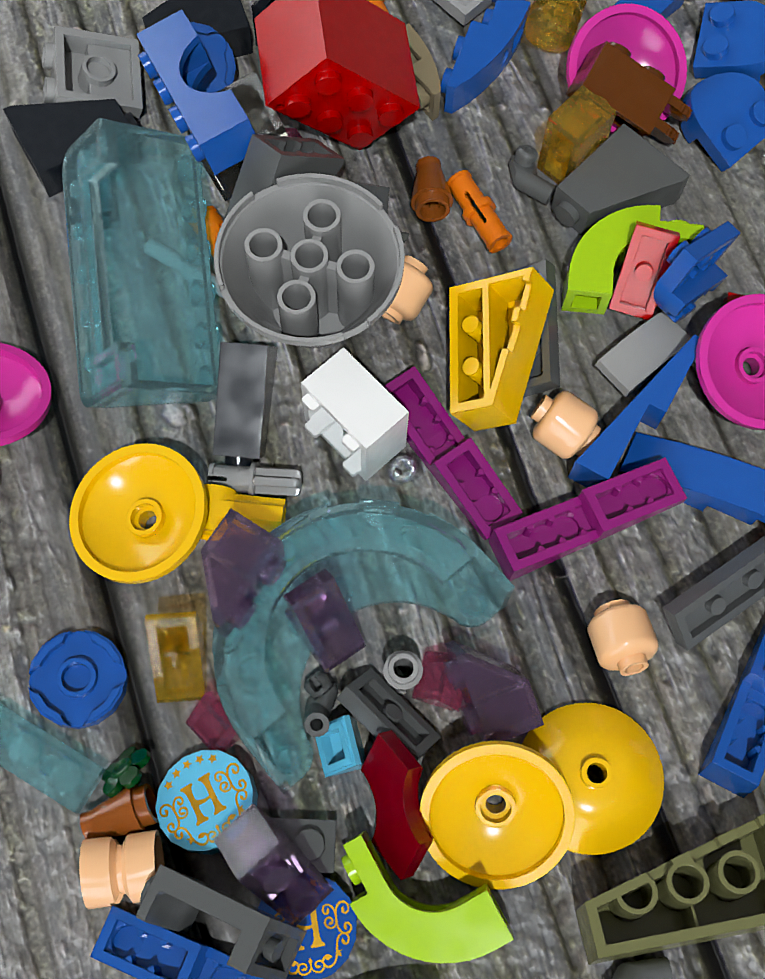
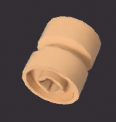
M158 830L129 833L123 844H119L116 839L109 836L84 839L82 841L79 857L80 886L83 901L88 910L119 904L124 894L129 897L132 903H140L141 893L147 881L156 874L160 864L165 866L162 840Z

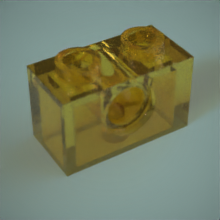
M582 85L548 117L537 168L559 185L608 139L617 111L610 106L605 98L594 94Z

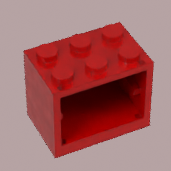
M275 0L254 18L265 104L267 107L358 150L370 145L378 137L420 109L406 25L403 21L368 0Z

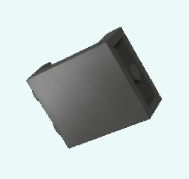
M161 864L156 874L145 884L140 897L141 905L136 914L138 919L146 923L188 934L199 910L241 930L227 965L244 974L263 979L287 978L307 932L204 881Z

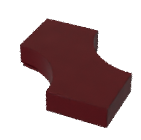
M390 730L378 733L361 771L370 785L376 806V828L372 843L398 878L403 880L414 876L434 837L426 826L422 813L419 811L418 784L423 767L395 733Z

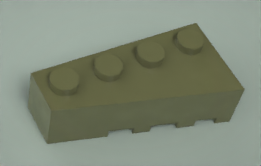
M765 813L738 828H734L691 851L671 859L647 873L645 872L584 902L576 910V916L588 965L765 930Z

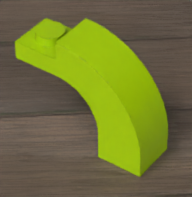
M661 205L634 206L607 215L594 224L583 235L576 246L563 284L561 310L605 314L613 294L614 270L623 263L636 221L679 232L680 239L678 245L685 240L691 243L704 229V225L690 224L684 220L660 221Z
M366 830L349 839L343 845L347 854L342 856L341 860L349 878L355 886L363 883L366 889L356 895L349 905L365 928L375 938L394 951L424 962L440 964L459 963L482 957L514 940L513 931L487 883L449 903H422L410 898L396 886Z

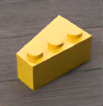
M534 267L449 288L450 414L473 431L516 424L554 293V289Z

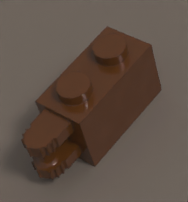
M606 41L589 51L566 95L618 129L623 124H626L641 137L651 134L667 144L674 145L680 133L660 119L662 112L664 111L670 114L671 117L686 122L692 114L691 107L673 95L675 88L664 81L665 76L662 72L651 66H642L631 58V52L626 47L615 42L609 43Z

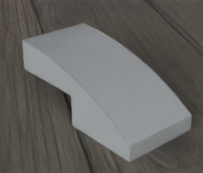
M661 311L621 340L602 356L595 366L626 397L652 380L657 372L676 355L691 337Z

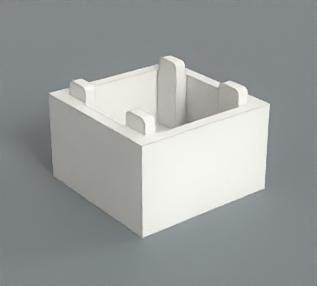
M344 347L301 382L302 403L305 420L307 421L305 429L314 438L321 435L345 460L343 468L352 477L359 474L367 481L406 447L409 411Z

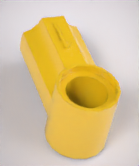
M204 484L208 500V513L201 540L226 542L231 540V537L282 542L286 520V499L242 495L230 487Z

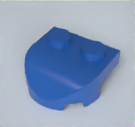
M751 0L705 3L693 63L695 78H708L720 73L736 72L749 75L760 82V76L765 73L764 4Z
M728 72L710 76L693 86L683 98V103L692 109V114L688 121L681 122V129L688 144L698 139L721 172L733 166L765 138V90L757 80L749 75Z
M729 221L714 230L706 227L691 243L685 240L679 244L666 259L670 266L654 288V300L657 306L673 322H679L696 308L694 302L701 296H705L708 291H714L728 276L716 265V262L741 233Z

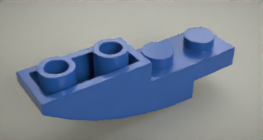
M492 0V2L496 3L494 9H486L482 23L472 20L466 36H458L452 60L456 61L453 69L448 67L445 69L440 85L441 93L446 94L444 112L452 114L470 103L507 66L525 33L530 1Z

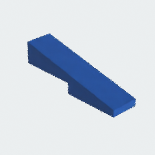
M694 334L575 461L568 475L569 479L586 488L609 480L639 422L654 429L658 427L696 357L699 336Z
M765 623L698 774L742 798H745L759 786L765 770Z
M112 906L90 956L137 979H263L244 974L227 965L230 954L179 932L146 923L138 919L136 914L118 906Z

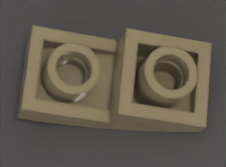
M408 23L406 24L420 103V109L418 110L422 109L433 121L439 117L441 98L439 75L428 48L418 33Z

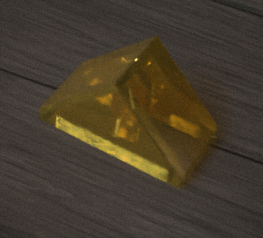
M197 612L145 615L157 703L206 700L205 627Z

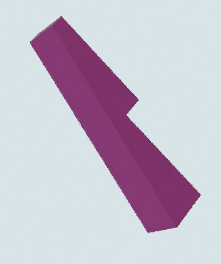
M415 366L383 386L409 411L407 443L483 540L490 538L494 529L511 523L523 514L472 438L465 439Z
M665 457L583 489L578 497L493 530L488 542L507 582H510L683 503L687 497Z

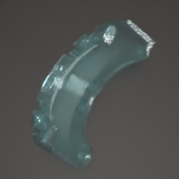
M359 499V502L328 507V504L302 512L268 533L246 555L232 575L230 586L224 596L220 611H217L213 630L212 653L216 687L223 709L233 729L281 793L285 794L305 777L311 769L314 760L313 749L307 739L301 717L300 689L305 667L311 653L318 642L335 624L354 612L370 606L386 603H408L435 610L453 619L461 626L468 628L479 627L487 623L506 607L515 586L467 535L435 514L430 513L427 515L414 509L399 506V502L381 499Z

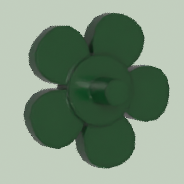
M133 746L121 753L118 757V762L112 763L102 776V780L105 782L103 793L111 798L116 796L123 786L126 789H130L134 785H138L141 782L142 772L139 769L143 768L150 761V752L145 748L138 750Z

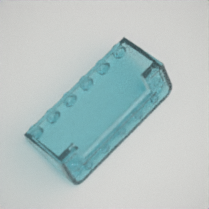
M98 118L69 147L65 154L62 168L80 399L85 407L118 408L212 401L217 398L219 329L215 324L213 303L215 287L213 282H211L210 273L211 245L207 240L205 217L207 204L202 192V161L197 163L184 139L186 136Z

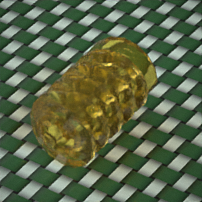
M534 0L524 27L525 37L530 43L547 52L561 53L567 51L578 29V23H580L583 15L582 11L585 9L587 0Z

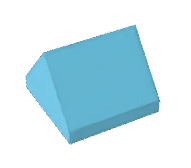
M344 715L330 721L328 732L320 737H315L325 778L361 769L366 760L357 720L350 715Z

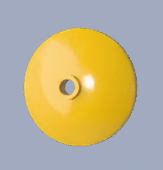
M143 443L115 450L103 457L87 472L74 494L69 515V529L73 546L81 560L90 569L109 580L125 584H139L163 577L176 569L189 557L203 534L208 513L206 488L195 467L185 457L171 448ZM156 516L154 525L146 529L148 519Z
M574 703L548 713L527 733L522 741V745L532 748L548 758L562 773L571 791L575 808V827L567 851L582 855H603L616 852L634 843L649 829L659 812L663 799V766L653 741L646 731L631 717L615 708L602 704ZM589 765H596L603 771L601 783H594L589 780L587 776Z
M484 741L468 745L453 752L431 773L420 799L419 811L422 813L424 822L434 837L428 849L432 858L448 874L475 887H480L487 883L491 890L512 889L541 878L562 859L574 833V802L562 773L541 753L514 742ZM492 795H499L504 798L503 802L498 805H492L486 800Z

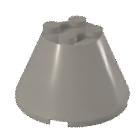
M315 173L294 174L277 178V184L263 189L255 195L252 191L245 195L232 208L223 221L214 249V269L220 292L232 312L245 325L260 335L281 343L304 348L336 347L341 341L361 333L374 324L387 311L395 299L404 272L405 253L401 232L398 225H394L392 219L383 209V203L368 190L356 183L332 175Z

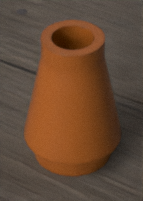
M425 156L416 163L411 207L416 212L417 217L423 221H440L449 214L450 208L453 205V196L443 174L440 160L434 156Z
M147 783L141 786L136 784L130 789H122L116 796L108 798L93 809L81 813L80 826L85 839L105 836L119 837L126 836L129 833L150 831L152 825L159 823L155 809L157 797L154 790Z

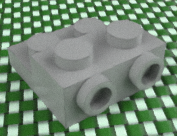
M55 26L51 43L44 42L42 50V68L51 70V77H45L43 103L115 99L123 114L131 112L134 118L139 119L143 110L141 69L138 54H140L139 40Z

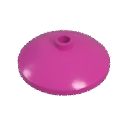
M617 4L593 15L576 33L567 56L566 78L568 89L589 51L608 41L609 43L615 42L626 47L631 52V58L642 66H651L662 72L665 76L664 81L675 88L673 95L681 99L687 78L685 50L674 27L658 12L638 4ZM573 100L579 112L592 125L611 134L617 130V128ZM663 111L660 119L664 121L670 114Z
M751 294L738 297L726 303L708 319L697 342L696 370L704 394L721 415L742 427L753 430H765V294ZM744 361L751 367L750 375L744 371Z
M0 343V446H4L27 436L42 423L51 406L52 389L49 376L40 362L17 347Z

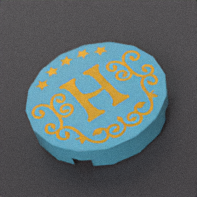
M200 750L179 760L168 770L160 784L155 807L159 826L175 845L191 853L213 855L231 848L248 831L252 824L251 818L254 814V807L257 808L258 793L253 776L237 758L220 750Z

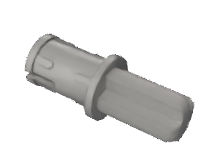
M252 462L250 466L211 463L208 468L207 476L226 477L227 480H207V484L230 487L236 490L237 493L249 494L251 496L274 495L296 497L301 492L302 474L298 469L259 467L258 462Z

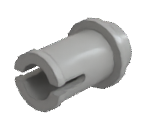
M401 650L388 656L384 663L383 673L387 684L397 694H406V690L410 689L411 692L421 680L423 667L417 655L410 651ZM399 666V669L408 671L410 676L407 678L398 677L395 674L396 668Z

